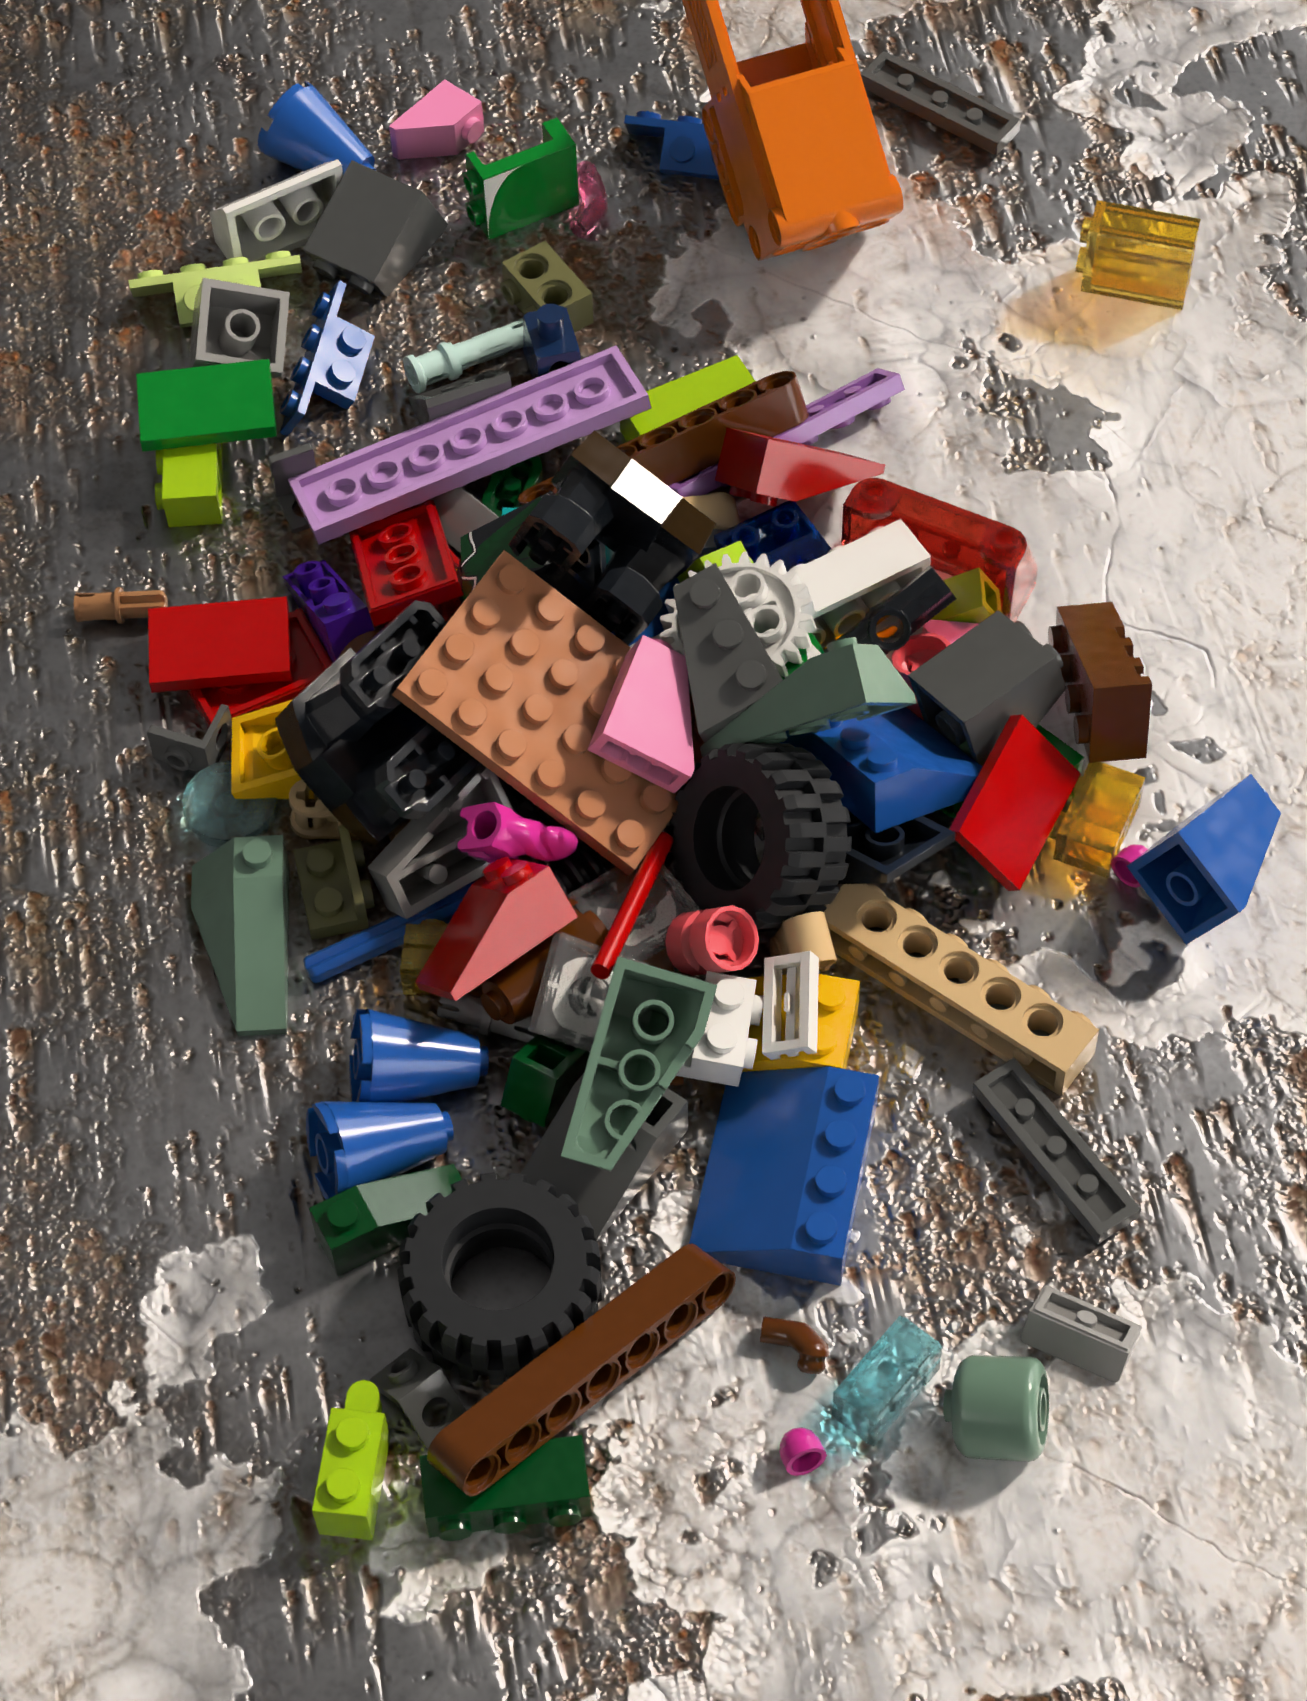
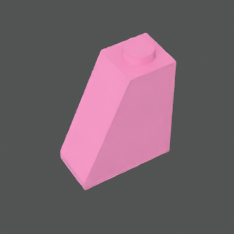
M642 635L625 656L587 750L672 793L678 791L692 777L695 769L686 659L684 655L674 651L669 643L661 639Z

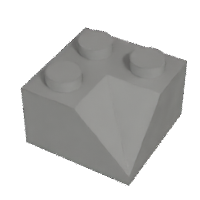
M203 278L194 302L188 368L269 359L272 378L281 377L284 366L290 292Z

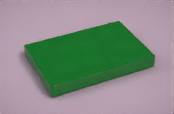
M269 359L136 374L142 452L277 437L272 373Z

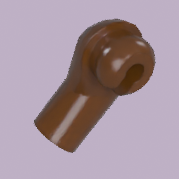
M763 1317L760 1335L761 1343L792 1347L799 1353L797 1367L801 1372L820 1374L825 1370V1357L830 1356L829 1347L810 1325L799 1321Z

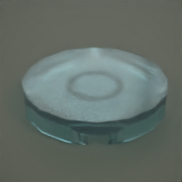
M231 761L217 762L200 770L187 784L182 797L183 814L187 826L193 833L199 836V840L215 847H221L234 837L257 836L264 830L267 832L274 825L279 810L277 797L235 799L231 794Z

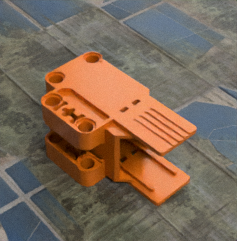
M682 0L712 98L702 108L704 130L731 218L736 226L745 225L752 251L758 261L800 249L808 251L834 243L844 236L883 225L902 212L904 205L902 191L898 180L893 174H890L839 0H800L806 19V43L736 62L718 0Z

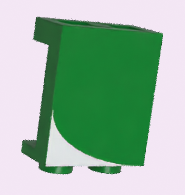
M557 117L542 123V144L487 165L481 163L474 151L465 154L467 171L462 173V177L470 200L465 203L466 212L472 225H479L488 240L579 205L576 144Z

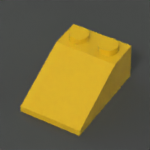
M292 700L232 718L231 794L235 799H289L291 787L301 780L287 754L275 718ZM312 790L309 791V799H314V792Z
M787 974L782 975L781 1041L785 1040L786 1030L784 993H786ZM819 974L817 1053L807 1054L801 1051L799 1056L789 1057L786 1054H781L780 1059L774 1060L762 1054V1009L759 1026L750 1024L748 1038L758 1039L753 1069L743 1068L742 1072L826 1066L846 1069L858 1014L860 981ZM764 976L749 977L748 979L757 980L755 994L763 996Z

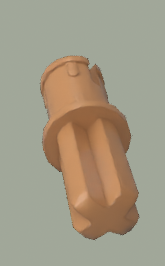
M116 587L114 592L75 593L73 603L74 615L77 622L116 620L117 623L123 624L125 619L148 618V608L168 607V599L162 590L124 592L122 587Z

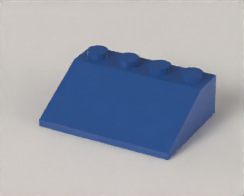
M907 707L861 721L854 718L831 722L829 719L831 729L817 733L789 735L787 730V740L780 742L792 744L794 747H802L811 752L816 757V760H821L832 773L829 779L836 781L844 794V797L840 799L842 805L875 833L964 801L982 769L980 764Z
M830 1066L742 1072L738 1087L725 1085L689 1244L697 1245L722 1264L841 1286L877 1108L880 1075Z

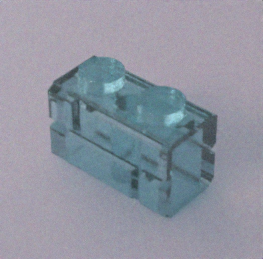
M900 1315L833 1392L832 1416L867 1444L874 1447L921 1392V1387L926 1386L940 1370V1358L943 1347L929 1334L906 1317Z

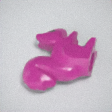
M496 802L465 807L460 812V817L468 821L467 835L458 842V849L462 852H467L471 857L480 858L488 863L503 857L519 859L518 856L528 855L541 861H557L574 853L578 846V838L573 831L558 826L547 827L539 821L523 818L511 808Z

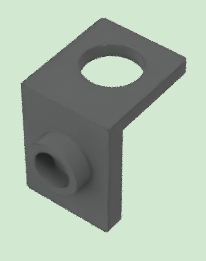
M310 443L268 457L275 497L293 534L310 528L305 517L297 516L293 512L298 502L288 481L293 476L316 468L314 451Z
M221 704L202 740L151 725L147 731V736L153 758L164 761L178 770L190 769L212 776L232 738V718L229 706ZM221 728L220 738L216 744V738Z
M409 1348L370 1378V1381L377 1386L381 1394L401 1408L422 1444L428 1449L435 1436L443 1428L466 1412L465 1407L442 1369L412 1348ZM433 1398H444L448 1404V1412L445 1419L435 1426L425 1425L422 1419L425 1405Z

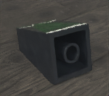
M552 490L546 493L548 495H555ZM542 495L460 537L461 559L459 560V566L462 572L463 596H460L461 604L503 550H505L579 607L606 568L605 545L595 538L559 582L543 576V573L551 563L546 561L544 565H539L534 562L528 555L531 550L528 546L525 547L519 557L516 556L508 544L544 496Z

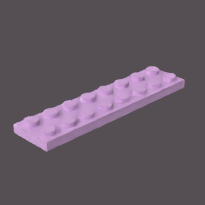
M613 346L288 478V481L318 544H321L331 539L339 538L348 532L375 521H380L387 516L414 505L424 503L443 493L463 487L487 475L505 470L514 464L541 453H546L570 441L588 436L594 430L597 431L619 421L629 419L636 414L651 409L650 399L618 347Z

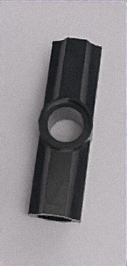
M929 566L885 602L871 607L866 613L865 618L837 640L856 637L858 644L878 645L886 655L890 651L903 647L909 640L910 635L957 598L936 571ZM886 615L896 616L899 620L897 632L889 638L878 637L876 634L877 622ZM828 647L823 650L824 653L829 652Z

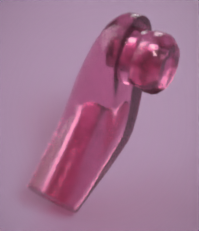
M582 161L577 164L579 199L581 203L569 227L575 236L586 238L606 216L608 199L596 166L592 162Z

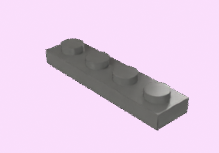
M884 50L861 73L866 90L996 156L1020 131V118Z
M1012 1058L973 1083L972 1093L1097 1244L1139 1218L1141 1211L1139 1205L1015 1058Z

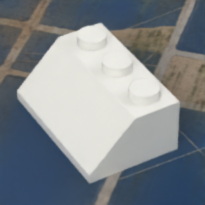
M338 159L323 163L210 211L214 239L227 259L246 257L248 262L266 260L265 255L268 253L291 251L305 245L343 177L342 164Z

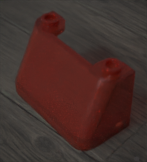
M867 478L858 482L853 487L843 504L841 545H846L867 535L875 527L886 526L902 519L930 554V566L933 569L956 576L980 568L999 589L1002 613L1011 621L1016 622L1035 587L1038 573L1036 560L1021 531L884 479Z

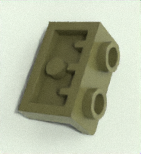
M343 825L338 826L340 840L293 850L312 940L369 928L366 909L375 908L370 880L360 881L357 869L366 868L361 840L351 841L349 830Z

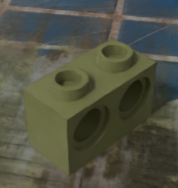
M546 241L502 262L503 282L500 283L502 294L511 306L516 305L524 315L528 312L537 311L542 305L556 304L567 308L574 333L594 323L591 291Z

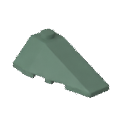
M856 637L836 640L827 644L829 652L808 659L700 747L701 756L703 757L713 749H720L725 744L784 742L787 740V730L789 735L825 731L831 729L829 719L831 722H839L857 718L858 721L873 718L916 704L915 694L878 645L858 644Z
M283 835L234 837L192 866L191 910L201 933L208 957L212 963L237 1036L287 1034L290 865Z
M617 957L560 1157L607 1171L613 1169L703 1037L717 989L716 984Z

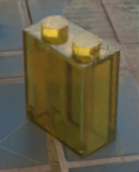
M1097 200L1093 217H1084L1079 242L1087 244V247H1080L1075 270L1077 273H1083L1081 291L1183 310L1201 219Z

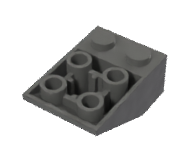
M583 1073L573 1085L521 1174L527 1175V1183L536 1185L537 1181L542 1179L554 1185L557 1198L562 1194H568L578 1204L579 1215L588 1217L594 1229V1240L598 1242L688 1131V1101L667 1088L613 1169L607 1171L560 1157L584 1076Z

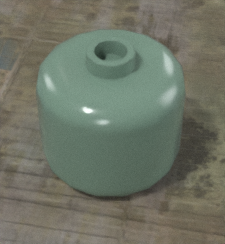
M970 1355L959 1363L954 1375L953 1387L945 1391L943 1405L945 1422H951L952 1435L959 1452L970 1459L1030 1462L1039 1458L1045 1448L1049 1422L1048 1378L1046 1369L1041 1361L1034 1357Z

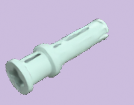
M523 318L456 344L450 342L439 343L436 350L417 357L412 354L403 358L404 370L412 389L418 394L426 390V386L446 378L450 381L456 380L462 375L463 370L471 366L489 361L518 348H523Z

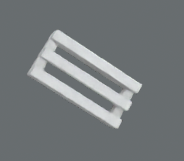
M811 951L764 958L762 1054L771 1060L780 1059L781 1054L794 1057L799 1056L801 1051L807 1054L817 1053L819 957ZM787 968L786 993H784L786 1030L785 1040L781 1041L782 969Z

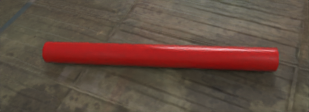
M661 832L645 855L591 966V973L598 979L609 978L616 964L617 957L620 955L674 842L668 833Z

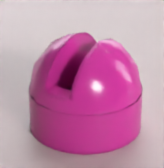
M1132 844L1122 849L1111 861V866L1116 876L1122 882L1134 888L1141 887V885L1126 866L1148 849L1143 845Z
M803 1427L793 1428L784 1434L780 1442V1458L790 1475L799 1476L810 1473L822 1465L826 1459L825 1449L820 1439L812 1430Z

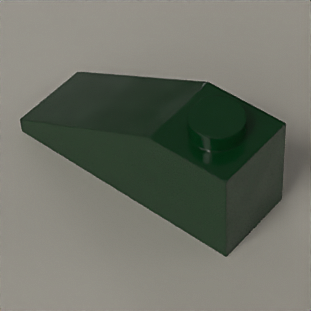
M539 1032L512 1057L500 1106L518 1114L526 1121L545 1127L555 1117L573 1085L585 1072L591 1050Z
M450 1164L355 1185L310 1207L309 1211L315 1235L337 1277L400 1247L403 1239L410 1238L408 1225L415 1214L422 1213L426 1216L428 1214L426 1202L437 1193H441L444 1197L451 1194V1184L462 1180L455 1165Z

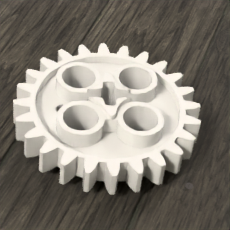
M747 552L741 554L738 563H732L728 554H723L722 566L718 567L780 676L786 678L789 674L785 664L788 661L794 664H801L803 662L798 648H811L812 643L808 633L816 631L813 619L816 610L807 584L800 582L795 569L787 572L781 559L770 567L768 558L764 553L758 557L755 563L750 562ZM709 560L704 561L705 568L712 565ZM692 570L688 572L689 577L697 574ZM750 594H755V595H753V596H751V597L745 598L746 596H748V595H750ZM666 599L665 605L669 614L660 616V621L664 628V631L660 633L661 640L669 643L674 651L685 656L675 599ZM774 629L769 633H764L766 630Z

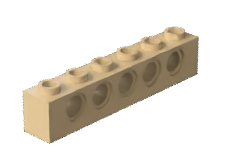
M872 883L843 884L833 902L826 904L827 909L824 911L835 954L1007 1062L1015 1058L1031 1078L1059 1096L1064 1094L1094 1056L1100 1029L1096 1028L1085 1015L1077 1011L1067 1010L1051 1000L1050 996L1042 988L1036 985H1027L1011 975L1000 962L994 959H986L968 948L967 944L960 937L951 933L945 934L929 924L918 911L912 908L905 909L889 899L878 886ZM878 927L884 929V931L873 932L868 930V928ZM917 952L925 956L921 958H915L908 954ZM960 978L965 980L966 983L957 984L949 981V979ZM1002 1004L1008 1007V1009L997 1010L990 1005ZM1043 1030L1048 1032L1050 1035L1038 1036L1032 1033L1031 1031Z

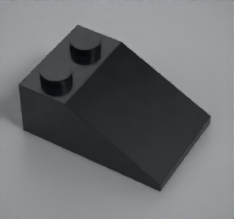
M849 811L851 823L846 824L847 837H852L851 851L846 852L845 862L849 866L846 877L843 880H839L838 884L888 883L954 842L955 832L924 816H920L875 833Z

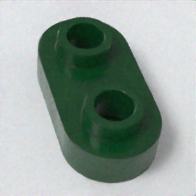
M536 455L505 470L493 473L482 497V504L499 517L502 516V507H520L519 495L524 490L543 481L540 458Z

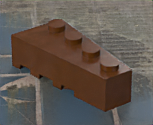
M1113 602L1057 606L1056 626H1049L1048 641L1063 661L1064 666L1060 670L1064 683L1067 684L1065 703L1068 714L1075 713L1073 727L1076 744H1084L1089 763L1146 758L1152 682L1149 676L1141 677V674H1144V665L1140 657L1134 658V645L1130 637L1125 638V628Z

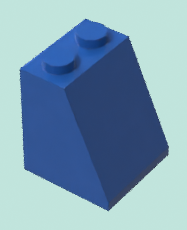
M1250 774L1196 810L1126 867L1187 945L1235 916L1246 907L1281 812L1272 802L1268 793Z

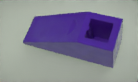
M325 560L302 563L295 568L294 572L282 576L298 608H302L332 663L339 658L342 650L350 641L363 633L375 630L367 606Z

